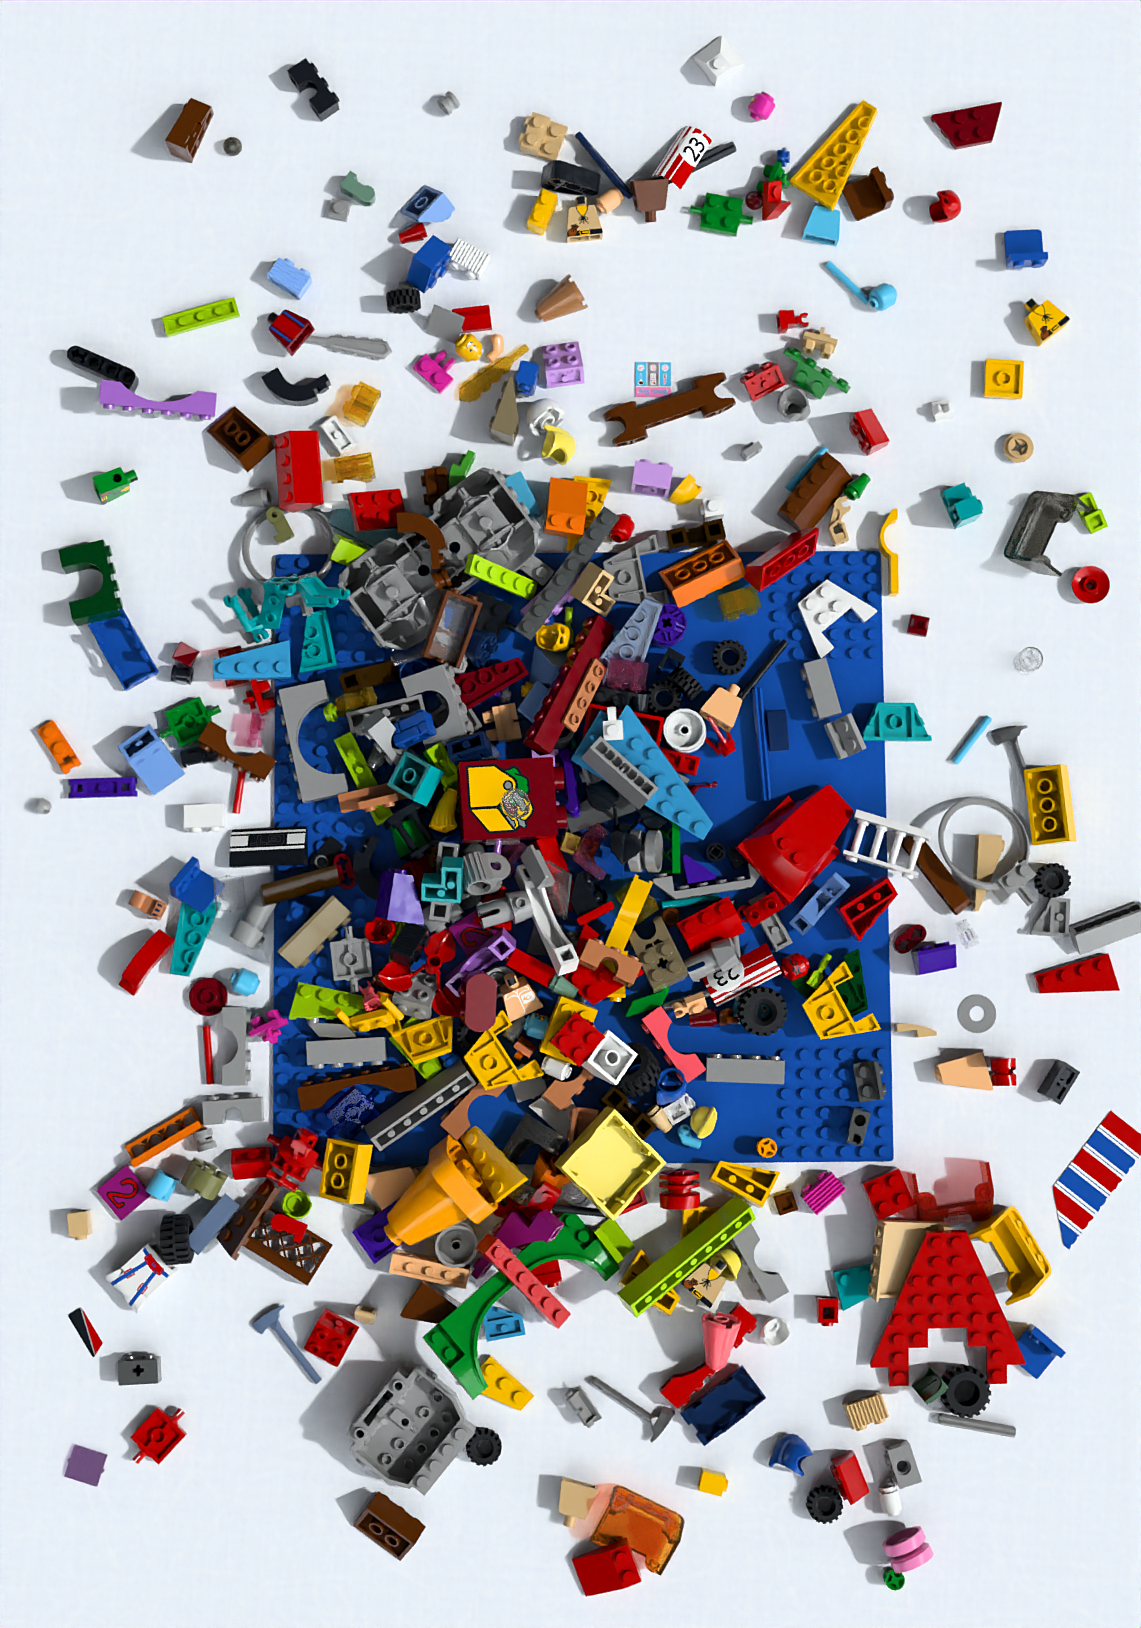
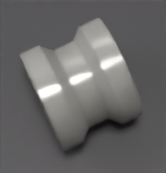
M450 91L445 94L444 98L437 100L439 107L448 116L452 114L453 109L460 107L458 99Z

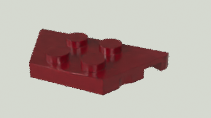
M1002 102L934 114L931 116V121L937 124L941 129L942 135L949 140V143L955 150L988 144L993 140Z

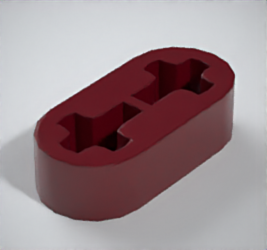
M339 854L333 861L337 867L339 884L343 889L351 890L357 883L352 861L346 854ZM341 857L344 860H348V863L345 864V871H343L341 865H337ZM344 873H347L349 878H353L350 886L342 882L345 880Z
M919 924L911 926L895 939L893 943L894 950L900 954L909 952L925 939L927 934L925 927ZM914 928L916 930L921 929L920 938L917 936L911 939V936L915 933ZM908 939L909 942L905 945L906 950L903 948L899 949V940L904 942Z

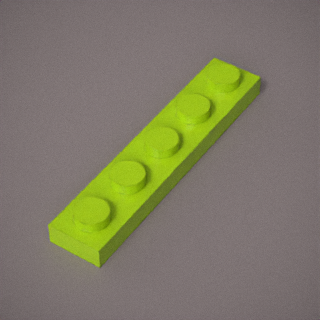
M475 554L468 555L464 573L531 601L534 598L538 582Z
M349 732L335 739L334 742L358 789L377 786L378 784L371 770L366 766L367 762L353 734ZM383 805L375 806L376 810L370 811L377 826L393 815L390 807L384 808Z

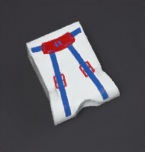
M153 1240L125 1265L108 1274L105 1278L115 1289L123 1293L126 1302L137 1314L149 1296L179 1269L175 1265L165 1264L161 1248Z

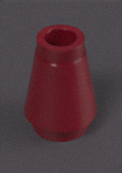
M709 1008L700 1013L690 1015L691 1027H714V1025H718L716 1009L711 1010Z

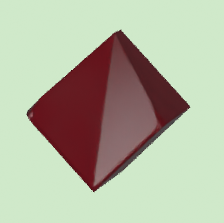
M181 641L172 658L192 668L200 651Z

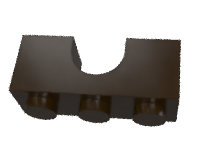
M721 518L703 522L702 525L695 528L685 529V527L667 530L665 538L669 554L720 543L725 540L726 534Z
M612 1086L599 1100L604 1107L608 1106L615 1109L633 1127L636 1134L643 1141L657 1127L644 1113L639 1112L633 1107L628 1098L616 1086Z

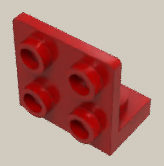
M325 1308L304 1349L338 1367L359 1326Z

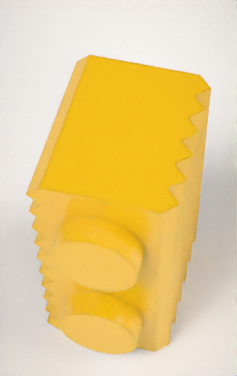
M541 189L526 221V229L541 236L544 235L553 212H555L558 205L557 194Z

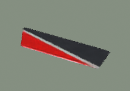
M80 1307L69 1314L68 1317L92 1357H95L103 1342Z

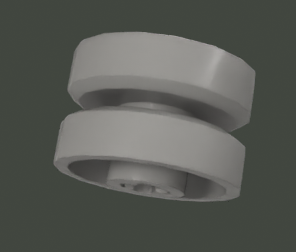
M632 830L630 834H634L640 839L642 847L635 857L628 860L630 871L642 872L646 868L648 872L659 873L663 862L661 831L649 830L645 835L643 830Z
M462 1221L434 1235L435 1253L438 1259L446 1266L453 1268L463 1267L475 1258L477 1253L475 1247L478 1245L477 1238L472 1226L467 1222Z

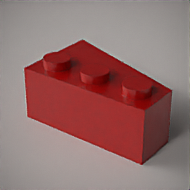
M882 876L835 906V909L852 937L860 942L863 935L873 926L876 919L886 910L898 893L889 878Z

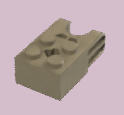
M659 915L653 919L656 929L653 938L643 940L633 929L628 939L639 962L643 963L641 966L642 970L645 971L644 974L654 993L689 977V972L664 921ZM660 963H667L665 969H662V967H658L660 966Z

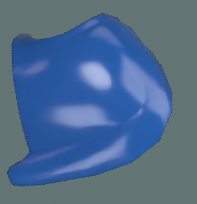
M666 1068L659 1073L660 1078L656 1080L658 1105H666L680 1099L686 1092L685 1076L682 1071L677 1068ZM675 1071L682 1076L683 1081L681 1082L677 1077L666 1075V1073Z
M786 1434L776 1444L768 1465L773 1467L777 1463L804 1476L801 1462L806 1457L813 1455V1453L801 1437L796 1434Z

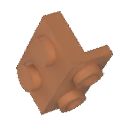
M577 1106L573 1108V1111H570L569 1122H571V1130H568L566 1137L569 1146L599 1115L600 1109Z

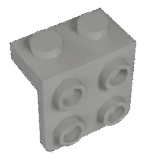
M419 972L414 977H411V988L406 991L394 992L392 1003L403 1015L430 1020L432 1016V1002L437 992L436 976Z

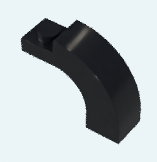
M278 367L261 377L269 392L276 399L292 406H307L318 402L316 394L326 392L329 386H331L326 374L303 386L292 385L284 379Z
M371 836L370 839H366L363 845L364 853L356 850L353 871L360 889L377 902L380 881L371 872V859L380 840Z

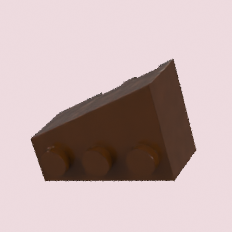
M190 98L188 103L184 105L182 113L165 139L171 155L192 163L214 115L210 105Z

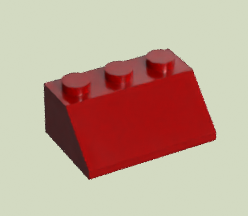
M728 896L676 924L692 956L711 948V942L728 937L732 939L745 932L738 913Z

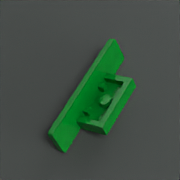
M788 347L783 352V354L799 363L789 380L820 400L830 384L846 394L851 387L848 386L849 383L846 380L834 377L833 373L827 368H820L816 365L817 362L809 357L806 359L800 355L801 352L798 349Z

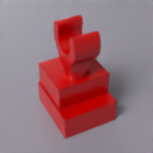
M779 310L776 315L778 334L786 333L788 329H793L794 325H799L802 328L808 327L809 322L804 323L801 318H806L808 313H802L800 316L794 317V310Z

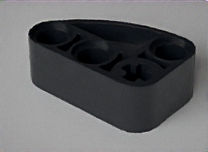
M553 160L543 167L540 186L558 193L593 196L598 195L601 174L561 160Z

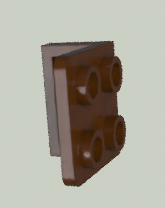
M878 166L870 170L868 177L844 186L842 190L856 221L863 220L890 208L894 200L893 191L887 187L885 174L883 171L880 172Z

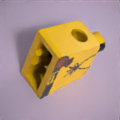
M1031 298L1024 304V307L1030 313L1025 318L1024 323L1039 347L1061 330L1070 320L1066 314L1049 300H1046L1039 306Z

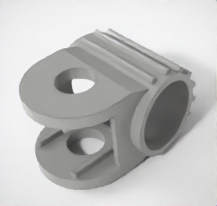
M472 852L463 856V884L465 890L472 895L497 892L502 885V880L507 878L511 870L507 859L498 853ZM491 863L498 864L500 870L493 869Z

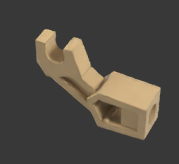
M847 495L838 498L833 504V511L827 531L834 547L849 541L845 524L841 521L842 517L851 510V506H842V502L848 500ZM839 526L841 533L835 534L833 528Z

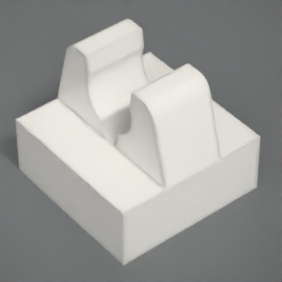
M950 399L931 403L935 423L954 418Z

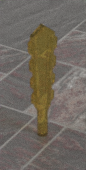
M524 344L510 356L498 358L495 360L494 365L485 367L484 372H478L471 381H465L462 387L459 388V400L471 403L479 399L482 392H487L491 388L492 383H497L501 380L503 374H508L513 363L529 351L527 345Z

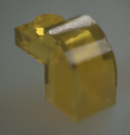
M373 686L366 687L355 693L343 694L336 698L339 717H346L348 712L376 706L377 696Z

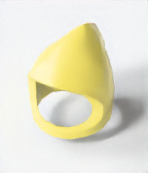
M545 424L544 429L548 433L542 447V458L550 457L560 465H565L575 453V440L565 430Z

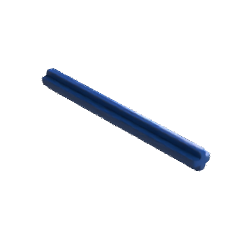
M757 687L752 689L760 797L761 801L771 800L763 691L762 688Z

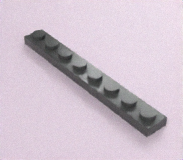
M605 506L602 508L515 628V631L529 641L534 638L620 519L618 515Z

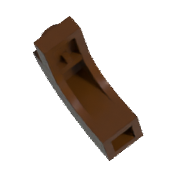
M396 513L398 533H415L424 536L430 545L432 569L434 571L441 570V565H445L444 553H440V551L448 550V546L439 527L427 517L417 513Z

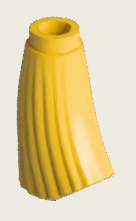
M447 788L429 824L430 828L446 833L457 827L455 809L458 792L456 790Z

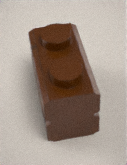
M445 466L423 470L424 475L421 476L422 487H426L427 494H423L424 504L429 505V510H433V504L449 491Z

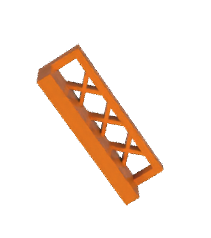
M190 1107L125 1146L132 1158L130 1162L133 1167L140 1166L203 1128V1122L194 1107ZM191 1112L196 1122L191 1125L183 1124L184 1116ZM170 1124L179 1126L177 1133L173 1136L166 1134L167 1127ZM153 1134L162 1136L161 1142L156 1146L149 1144ZM137 1144L144 1145V1153L136 1157L132 1147Z

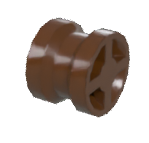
M442 568L440 572L431 573L437 591L441 590L444 586H452L446 568Z

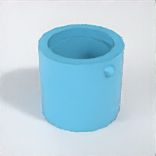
M156 1169L145 1191L162 1201L168 1202L179 1180L163 1170Z

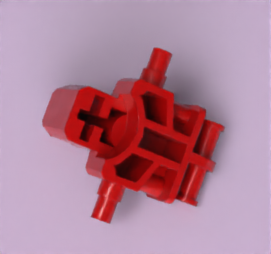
M306 1127L298 1128L294 1137L287 1135L283 1139L270 1133L266 1140L274 1144L278 1152L269 1164L284 1173L280 1176L273 1172L272 1169H269L265 1177L277 1182L278 1186H284L291 1190L292 1193H295L299 1185L287 1180L288 1175L301 1182H305L310 1169L314 1168L322 1172L323 1163L318 1160L320 1152L313 1150L319 1139L318 1134Z

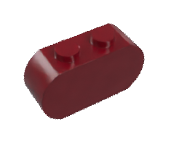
M475 970L469 972L462 979V986H459L461 1005L458 1006V1016L468 1028L476 1032L490 1029L496 1021L497 982L484 971Z

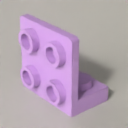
M579 342L542 346L547 388L585 383Z

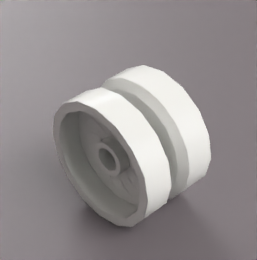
M679 709L667 717L664 723V736L668 745L674 751L692 753L704 744L706 726L703 718L696 711ZM688 728V733L683 734L681 730Z

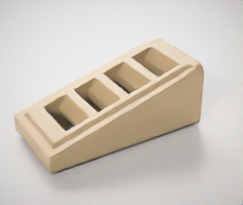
M358 1305L354 1318L363 1323L374 1324L377 1309Z

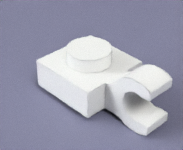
M616 706L607 707L608 721H603L604 740H623V721L616 718Z

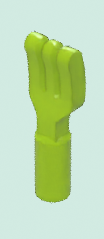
M565 607L564 622H566L565 626L569 627L571 635L569 645H573V630L571 629L573 607Z
M825 953L818 965V969L813 971L806 981L815 990L823 979V970L826 969L832 958L828 953Z

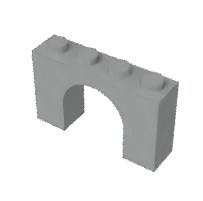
M449 663L401 679L407 697L432 690L443 695L448 702V719L442 726L435 728L437 733L435 736L423 740L425 750L439 742L446 746L448 741L473 734L474 731L473 725L466 715V705L462 703L460 697L461 690L454 680V670L449 666Z

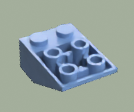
M150 724L117 746L153 796L185 775L183 769Z

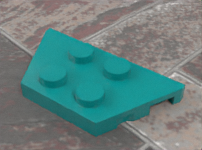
M875 703L861 735L863 741H932V737L927 734L923 726L925 723L919 716L914 703Z

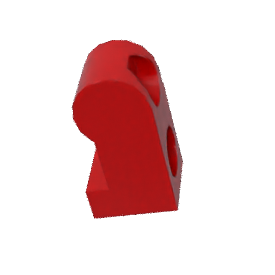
M283 1214L274 1215L270 1222L273 1230L276 1232L284 1231L294 1235L293 1241L301 1244L308 1228L307 1224Z

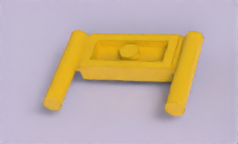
M386 996L380 998V1002L386 1008L351 1018L340 1008L334 1010V1014L352 1032L357 1030L359 1032H368L375 1028H384L395 1024V1019L402 1020L404 1018L402 1012Z

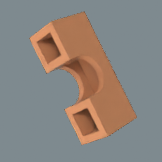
M589 938L586 941L579 957V964L594 971L598 968L601 961L608 960L612 962L615 966L613 980L627 987H631L634 984L643 964L638 962L639 959L637 957L621 954L620 949L613 946L609 948L596 938Z

